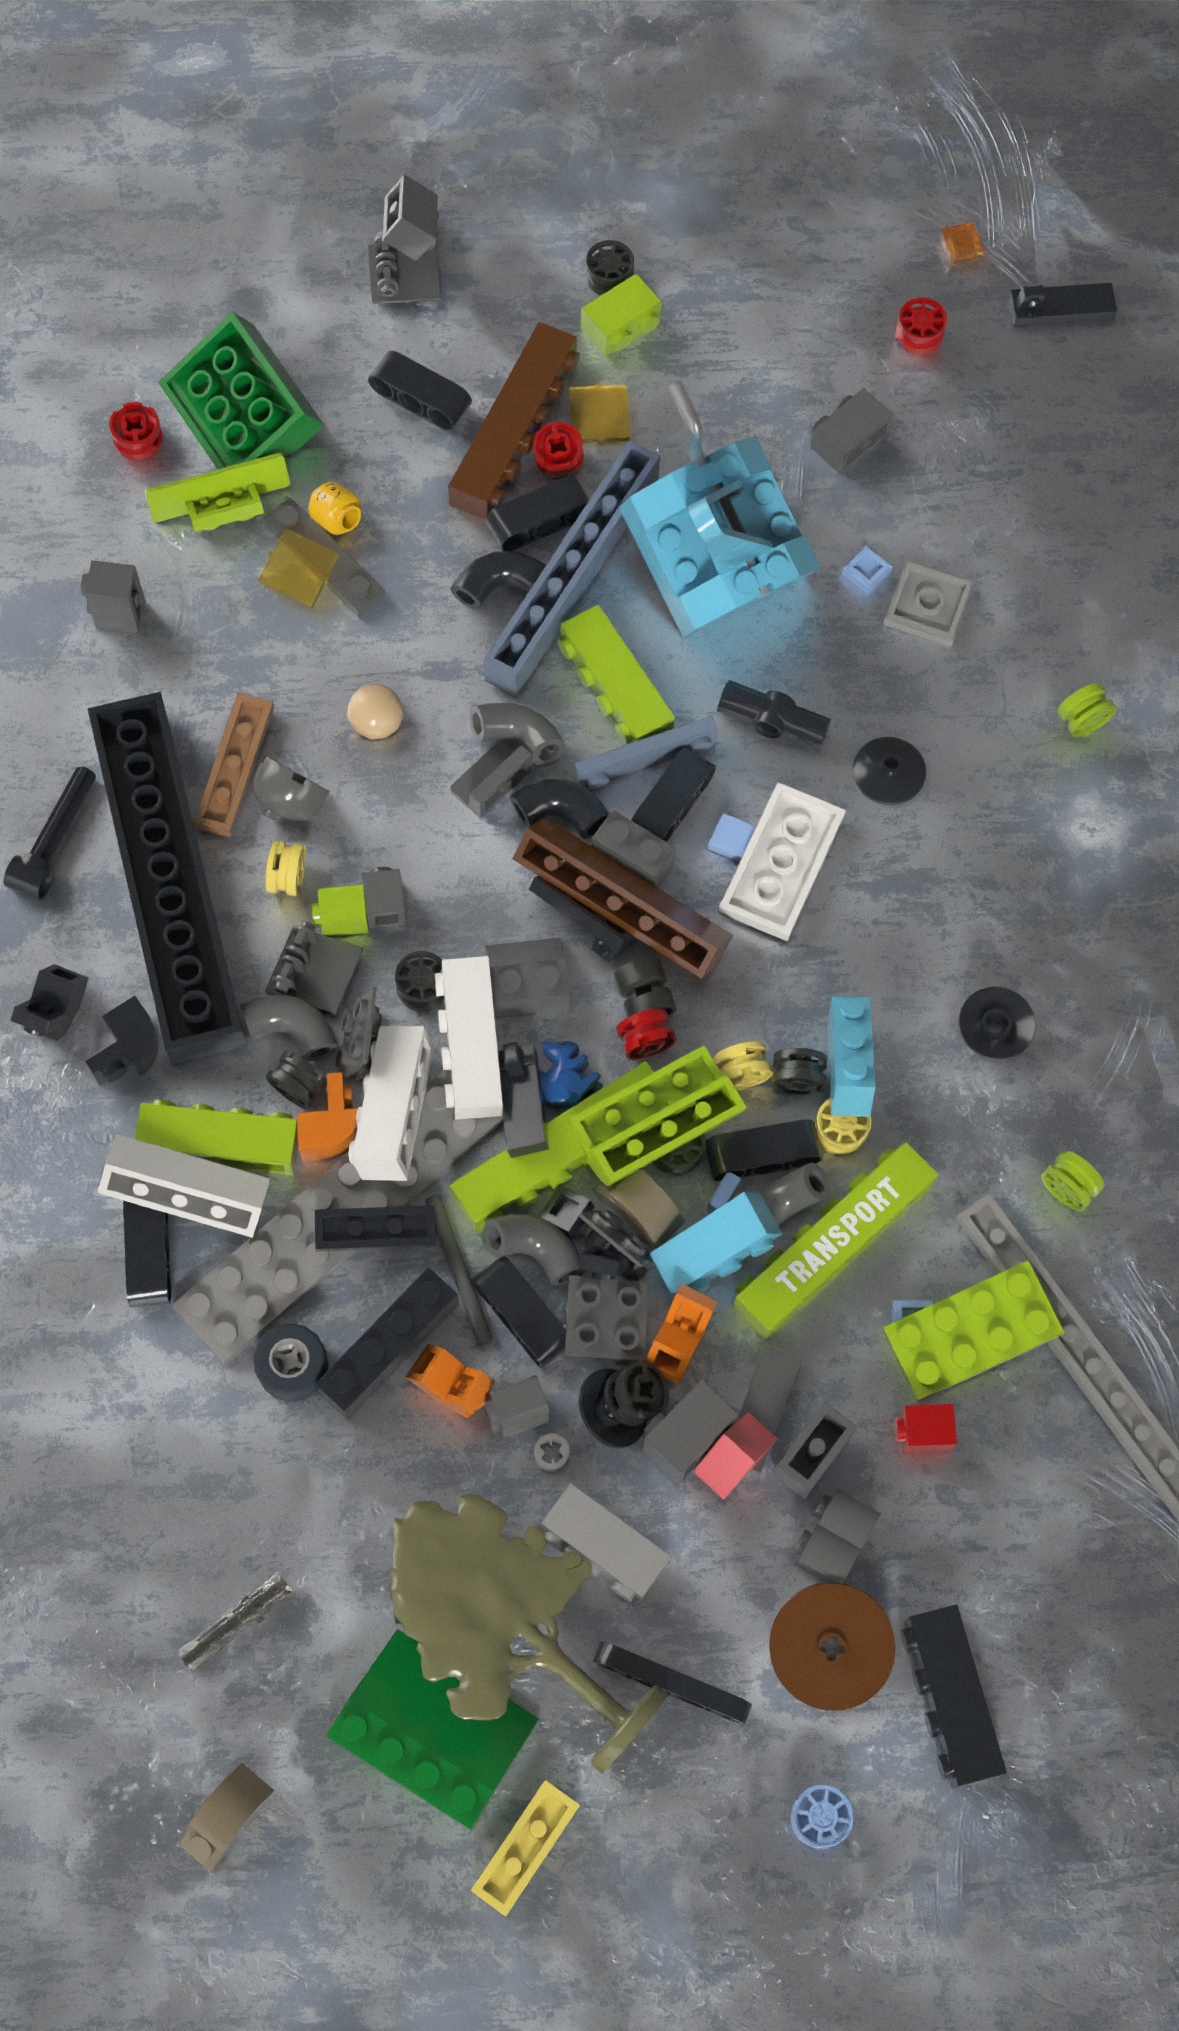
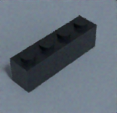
M428 1267L315 1383L319 1395L348 1421L458 1307V1293Z
M958 1605L909 1616L904 1621L905 1628L900 1630L901 1639L906 1653H913L917 1670L912 1671L913 1681L918 1695H925L929 1712L924 1713L925 1723L930 1737H937L942 1754L937 1755L936 1758L943 1781L949 1780L953 1789L1006 1774V1767Z

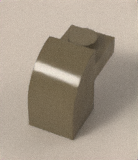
M641 1169L610 1186L605 1185L601 1181L593 1189L599 1200L624 1216L636 1235L641 1236L656 1248L662 1246L686 1222L667 1193Z
M241 1763L221 1782L189 1822L190 1828L178 1845L211 1873L221 1863L237 1837L257 1818L275 1790Z

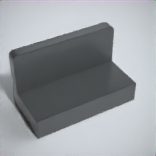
M498 741L450 786V792L481 819L532 771V754L522 745L513 751L502 741Z

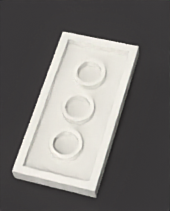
M777 782L719 906L718 913L788 942L845 817L846 810Z

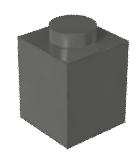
M377 867L370 872L362 873L369 929L407 925L400 869Z

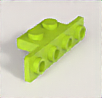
M277 453L148 488L145 490V495L155 523L189 514L194 531L198 532L201 530H214L223 524L234 521H246L256 515L263 514L264 511L259 494L290 486V479L285 458L282 453Z

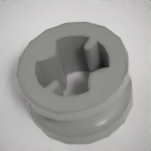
M554 1433L541 1436L534 1446L536 1465L546 1473H556L566 1467L569 1461L570 1448L564 1437ZM552 1443L559 1445V1455L562 1459L556 1463L554 1459H552L551 1463L545 1462L543 1460L545 1452L542 1447L549 1444L551 1448Z

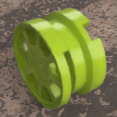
M1093 683L1079 689L1065 699L1057 709V713L1062 721L1069 723L1067 728L1075 738L1085 736L1099 729L1117 712V707L1113 701L1106 699L1107 692L1101 683L1098 685Z
M1062 1151L1055 1159V1166H1048L1041 1174L1042 1182L1048 1191L1062 1204L1078 1212L1084 1211L1091 1203L1090 1197H1096L1105 1187L1104 1181L1097 1170L1084 1158L1071 1151H1066L1065 1153Z

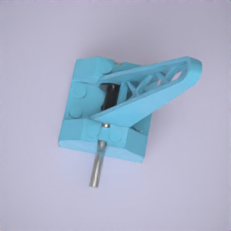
M678 381L670 385L668 390L687 427L688 439L686 445L691 463L669 473L630 496L619 509L683 638L806 578L821 567L806 536H802L771 472L772 467L757 436L734 442L709 454L705 458L701 447L703 428L682 382Z

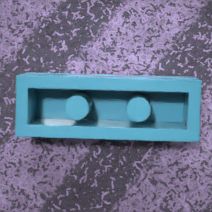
M832 996L827 1023L831 1115L870 1117L875 1093L870 997Z
M743 1192L652 1251L650 1255L671 1295H676L681 1284L703 1293L710 1287L708 1281L718 1275L722 1278L736 1272L742 1267L740 1264L741 1260L750 1254L752 1257H757L767 1252L774 1246L771 1241L783 1233L761 1193Z

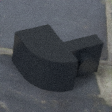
M56 964L39 970L31 999L14 1007L11 1021L22 1025V1029L29 1034L45 1036L55 1041L60 1040L69 1029L79 1010L89 978Z
M134 995L102 1016L116 1042L85 1061L99 1086L106 1081L114 1082L127 1072V1068L131 1065L134 1066L141 1077L152 1067L156 1060L159 1049L157 1033L148 1013Z

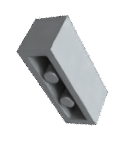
M571 1483L541 1522V1530L546 1533L545 1539L549 1545L561 1553L566 1548L571 1552L581 1553V1558L590 1561L592 1564L590 1575L597 1577L599 1573L613 1582L610 1588L628 1602H631L633 1597L639 1602L643 1601L672 1557Z

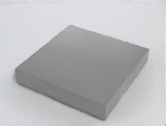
M906 560L883 625L952 647L975 582Z

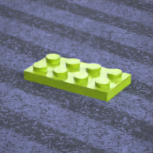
M1029 1260L883 1327L918 1402L1054 1340L1065 1333Z

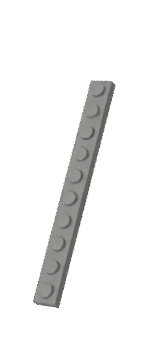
M989 1193L959 1213L956 1217L957 1221L996 1274L1029 1260L1065 1332L1064 1335L1047 1342L1179 1522V1448Z

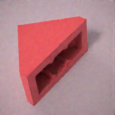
M747 1412L721 1436L693 1473L724 1500L774 1446L778 1438L753 1415Z

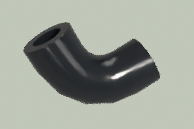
M493 551L474 559L459 574L450 590L454 597L462 604L472 609H480L488 596L500 587H511L527 595L547 564L517 551Z
M544 779L525 786L510 795L511 803L526 827H530L545 817L561 816L573 824L582 839L593 837L610 814L601 800L587 787L568 779Z

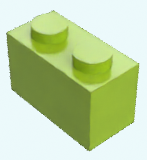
M635 274L581 308V330L606 357L616 350H623L639 335L653 331L660 323L662 301Z

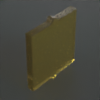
M596 383L595 386L569 387L571 425L580 433L582 443L598 442L599 445H604L605 442H627L630 440L627 385L602 386L600 383Z
M285 528L274 551L268 553L270 558L258 581L313 608L324 586L330 584L328 578L340 555Z

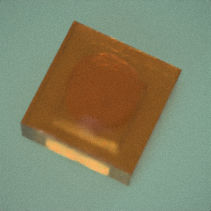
M973 222L941 229L939 239L950 265L982 258L984 247Z

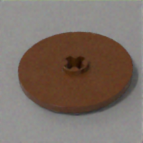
M838 1582L818 1583L795 1593L777 1613L770 1633V1658L779 1681L796 1699L817 1709L829 1711L846 1710L865 1703L884 1686L894 1664L895 1637L885 1611L869 1594L848 1584ZM829 1636H836L838 1644L844 1645V1650H837L835 1657L827 1656V1649L820 1647L821 1643L828 1642Z

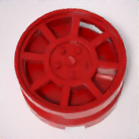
M919 297L907 301L900 309L895 330L896 340L903 344L902 348L910 353L919 355L935 351L942 343L947 324L945 309L937 301L930 298ZM914 304H921L919 307H912ZM925 304L931 305V306H933L934 308H933V309L927 308V307H925Z
M128 402L123 404L122 409L112 413L109 420V428L114 446L122 456L132 460H142L151 457L159 450L162 445L163 435L158 415L151 406H143L141 402Z
M552 422L543 426L535 435L533 441L535 463L543 475L559 480L567 476H573L580 470L584 461L583 443L581 435L575 427L564 422Z
M665 1009L645 1010L624 1019L617 1025V1034L625 1042L623 1050L627 1059L640 1060L660 1054L677 1042L674 1030L668 1027L666 1022L669 1016Z

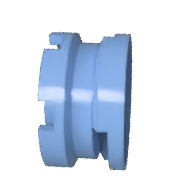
M816 1785L803 1791L795 1799L791 1808V1826L795 1835L801 1842L816 1849H826L841 1843L848 1836L853 1825V1810L848 1798L840 1790L829 1785Z

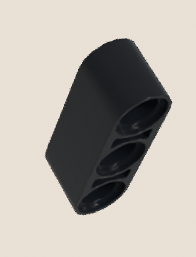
M388 351L368 377V383L376 393L444 430H452L472 403L471 396L463 387L396 351Z
M567 476L495 507L487 514L485 521L501 550L514 551L572 526L587 505L589 498L577 477Z
M683 747L639 806L631 821L668 842L712 780L716 772V765L688 748Z
M810 1119L723 1133L705 1140L713 1181L721 1182L726 1173L729 1172L739 1178H747L797 1169L808 1163L817 1164L823 1160L815 1122Z
M123 1200L125 1274L129 1307L170 1304L171 1273L168 1213Z
M506 1256L496 1259L471 1278L478 1293L539 1368H544L565 1351L566 1329Z

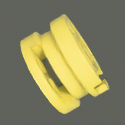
M273 841L266 869L267 893L278 894L279 891H286L288 896H299L305 874L306 845L295 843L293 846H286L284 841Z
M749 1041L721 1050L712 1058L723 1076L728 1075L737 1091L759 1085L773 1075L770 1062L765 1061L766 1049L764 1043L760 1041Z
M830 1098L821 1105L815 1120L821 1148L833 1155L836 1153L847 1156L857 1152L865 1143L870 1132L871 1115L870 1117L831 1115Z

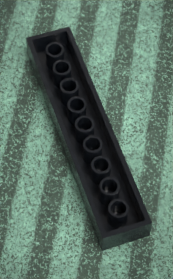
M161 691L87 708L163 1043L170 1063L174 1065L247 1047Z

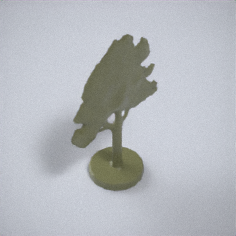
M459 1493L457 1496L460 1502L458 1514L444 1511L434 1501L414 1502L406 1517L403 1519L395 1517L392 1521L394 1528L393 1567L389 1573L392 1580L390 1587L392 1600L395 1604L393 1612L396 1618L403 1624L406 1635L419 1641L416 1649L421 1655L423 1677L432 1682L448 1677H456L460 1680V1686L450 1688L446 1692L450 1701L451 1711L463 1720L498 1719L507 1711V1701L511 1691L510 1682L531 1667H542L555 1673L587 1703L603 1715L615 1729L591 1759L592 1766L603 1774L651 1719L668 1697V1694L658 1685H654L632 1710H627L561 1650L557 1642L559 1631L553 1618L557 1613L563 1611L581 1582L589 1578L592 1570L591 1562L582 1559L579 1552H569L564 1550L563 1557L540 1555L547 1546L540 1526H528L523 1539L517 1537L505 1539L500 1536L508 1517L504 1510L491 1501L483 1499L480 1495H462ZM540 1623L545 1625L548 1634L544 1635L539 1631L538 1626ZM520 1636L525 1638L537 1650V1653L535 1655L519 1656L511 1653L510 1644L514 1637ZM510 1666L515 1667V1669L509 1672Z

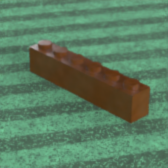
M538 322L448 485L449 505L486 519L487 514L492 509L503 504L506 495L505 488L509 481L514 482L521 468L520 460L524 453L529 454L531 452L536 435L535 432L539 426L543 427L547 423L553 399L558 400L561 397L567 373H573L578 365L580 353L577 352V336Z
M546 817L527 828L512 858L701 979L718 966L734 936Z

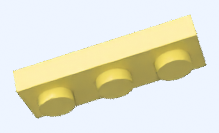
M545 1780L470 1891L506 1917L580 1807V1804Z

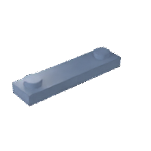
M709 716L574 763V781L590 790H596L604 787L611 780L672 760L683 747L696 754L704 753L716 743L717 725L713 716Z

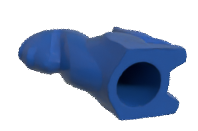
M542 1042L544 1054L553 1063L546 1073L540 1070L543 1102L557 1109L572 1108L603 1088V1084L599 1082L601 1074L593 1072L587 1076L583 1073L589 1066L587 1062L588 1056L583 1054L578 1057L579 1046L575 1042Z

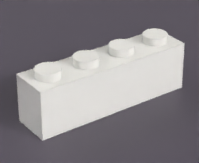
M489 957L443 959L442 973H435L436 996H444L445 1010H438L440 1033H447L448 1047H441L443 1071H451L452 1084L445 1085L446 1108H454L455 1120L502 1116L503 1103Z
M380 1026L377 1041L372 1042L370 1074L365 1075L363 1082L365 1094L363 1106L359 1107L356 1113L357 1134L355 1141H351L349 1146V1161L354 1165L362 1180L407 1181L434 1051V1046L425 1026Z
M116 1134L105 1163L97 1193L253 1238L270 1178Z

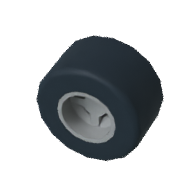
M293 1323L278 1325L266 1332L257 1343L253 1356L254 1370L264 1390L276 1399L288 1402L304 1400L316 1393L318 1390L315 1383L329 1368L327 1353L318 1335L306 1326Z

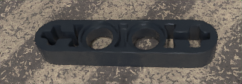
M600 1641L593 1659V1663L650 1688L658 1685L671 1697L737 1724H746L752 1708L750 1702L607 1642Z

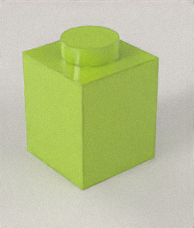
M363 884L318 889L319 902L312 903L313 923L315 926L321 925L324 936L340 937L369 934Z

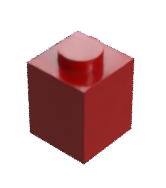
M954 1404L907 1405L899 1413L900 1418H894L895 1441L902 1442L903 1454L951 1452L957 1445Z

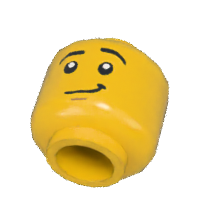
M334 481L326 482L311 494L308 506L309 516L327 532L334 535L345 534L353 530L361 519V501L355 493L342 484Z

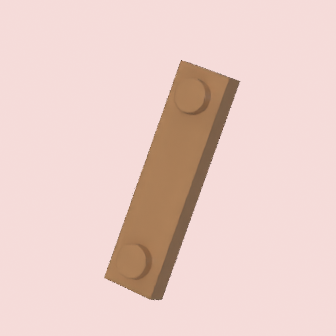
M237 693L194 820L195 829L232 837L274 710L273 701Z

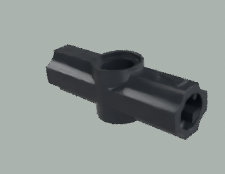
M731 680L726 683L717 706L718 712L752 724L753 729L766 738L777 740L783 736L816 750H819L822 746L831 723V719L796 706L795 701L783 692L770 690L765 694Z

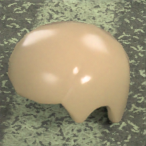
M376 683L363 686L352 695L347 707V717L356 733L371 740L383 739L398 730L403 719V707L399 697L393 690L385 685Z

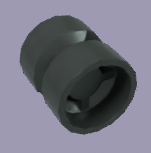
M655 957L641 958L621 966L614 972V979L619 994L623 998H627L623 1004L627 1018L636 1013L655 1008L665 1009L669 1017L676 1012L677 1007L671 989L664 987L667 978L660 959Z

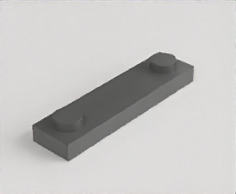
M291 497L263 517L265 526L358 618L386 597L385 589L317 522L311 519L309 514Z

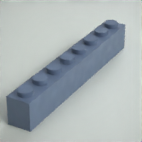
M630 440L627 442L485 657L484 677L486 682L517 697L560 631L561 623L568 619L628 525L619 507L630 496L658 480L660 455Z

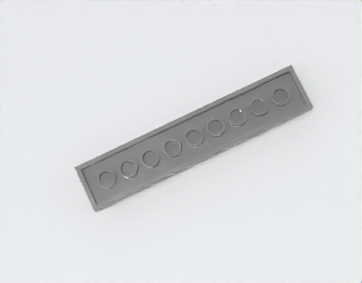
M442 1071L426 1085L407 1181L362 1180L354 1165L350 1163L348 1152L254 1233L253 1238L250 1237L174 1302L171 1305L172 1308L224 1366L228 1365L358 1251L316 1252L314 1210L409 1206L504 1123L503 1111L502 1116L455 1120L454 1108H446L445 1085L452 1084L451 1071Z

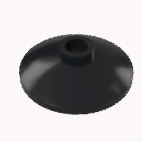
M881 737L869 741L858 751L853 763L852 772L856 786L863 795L879 804L898 805L913 799L922 789L926 779V765L920 752L912 744L895 737ZM885 762L895 763L898 767L890 769L885 765Z
M987 987L973 993L964 1002L958 1019L959 1031L966 1045L976 1054L991 1060H1007L1021 1054L1031 1043L1036 1028L1035 1016L1028 1002L1018 993L1003 987ZM991 1023L999 1025L1001 1032H991L988 1025Z
M609 1368L597 1370L584 1380L580 1388L579 1409L583 1422L589 1432L602 1444L611 1448L628 1447L641 1438L647 1421L639 1425L628 1426L619 1422L611 1414L605 1402L604 1388L607 1379L618 1370ZM615 1382L612 1383L611 1390L615 1391ZM612 1396L613 1403L616 1407L619 1404L616 1400V1397Z

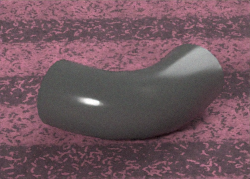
M510 702L474 705L470 710L471 731L478 742L497 739L515 741L532 754V761L538 766L551 765L564 755L566 744L556 728L545 716L529 707Z
M275 994L258 997L239 1005L253 1040L272 1033H286L294 1039L301 1058L307 1062L325 1058L338 1049L339 1045L333 1030L320 1010L299 997Z
M808 1163L778 1178L759 1192L779 1226L797 1212L828 1198L830 1184L826 1173L819 1165Z
M511 1214L491 1218L485 1223L484 1240L488 1250L494 1257L500 1258L516 1253L530 1255L540 1263L553 1287L569 1284L570 1275L582 1276L586 1272V1270L579 1269L581 1255L570 1238L548 1220L530 1214Z

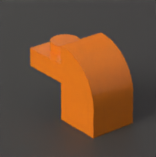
M342 1072L327 1073L328 1111L297 1113L298 1145L302 1162L337 1158L348 1152L351 1141H355L358 1129L356 1125L358 1108L346 1109L353 1108L352 1085H345Z
M681 1284L667 1317L653 1341L645 1362L655 1366L665 1379L679 1385L705 1335L718 1301Z
M427 1344L405 1376L426 1394L467 1419L487 1402L490 1396L489 1390L495 1383V1380L483 1371L467 1367L444 1348Z

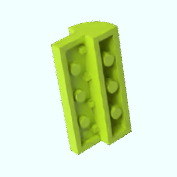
M705 1045L569 1118L568 1124L587 1154L586 1161L605 1185L610 1186L742 1113L747 1107L728 1075L723 1076Z

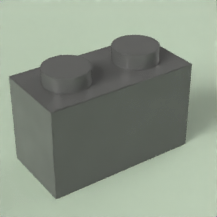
M404 174L385 196L382 241L415 261L425 251H431L438 240V233H436L439 211H437L438 195Z
M863 388L856 395H848L844 398L837 410L829 417L825 415L816 422L812 430L814 433L811 449L841 475L890 434L894 414Z
M91 560L89 573L83 574L81 580V594L86 596L87 612L92 614L96 629L139 634L146 601L135 565Z
M615 810L610 812L592 837V847L657 888L674 866L676 852L674 846Z
M824 1402L778 1463L772 1475L805 1500L851 1439L858 1426L827 1402Z

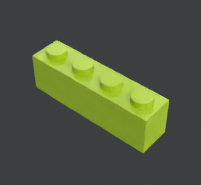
M598 604L561 623L558 645L562 654L567 660L572 658L578 667L577 674L582 684L586 688L591 686L597 695L596 702L599 709L605 716H611L616 724V733L623 744H631L674 729L675 716Z
M154 1100L152 1104L141 1103L135 1139L239 1170L294 1175L298 1151L297 1119H292L291 1115L283 1112H271L269 1116L253 1115L251 1110L244 1108H232L230 1112L215 1111L214 1107L206 1104H193L191 1108L177 1107L175 1103L167 1100Z

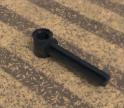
M82 766L75 769L30 853L25 852L21 856L16 855L12 858L4 875L3 883L5 887L38 900L44 899L48 894L54 878V870L50 862L96 780V774L89 768Z

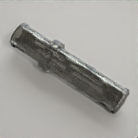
M276 1571L250 1594L246 1592L239 1597L240 1601L233 1608L210 1624L182 1648H179L176 1651L187 1668L192 1673L195 1672L205 1661L218 1653L255 1622L260 1624L264 1621V1615L279 1602L294 1593L280 1573Z

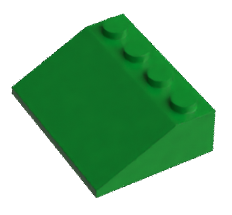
M233 311L158 382L217 469L277 453H282L286 457L300 449L325 426L254 324Z
M397 1629L353 1691L325 1736L472 1832L539 1718L509 1699L507 1701V1711L498 1719L463 1720L451 1711L450 1701L446 1692L450 1688L460 1686V1680L456 1677H448L436 1682L426 1680L423 1677L421 1655L416 1649L419 1642Z

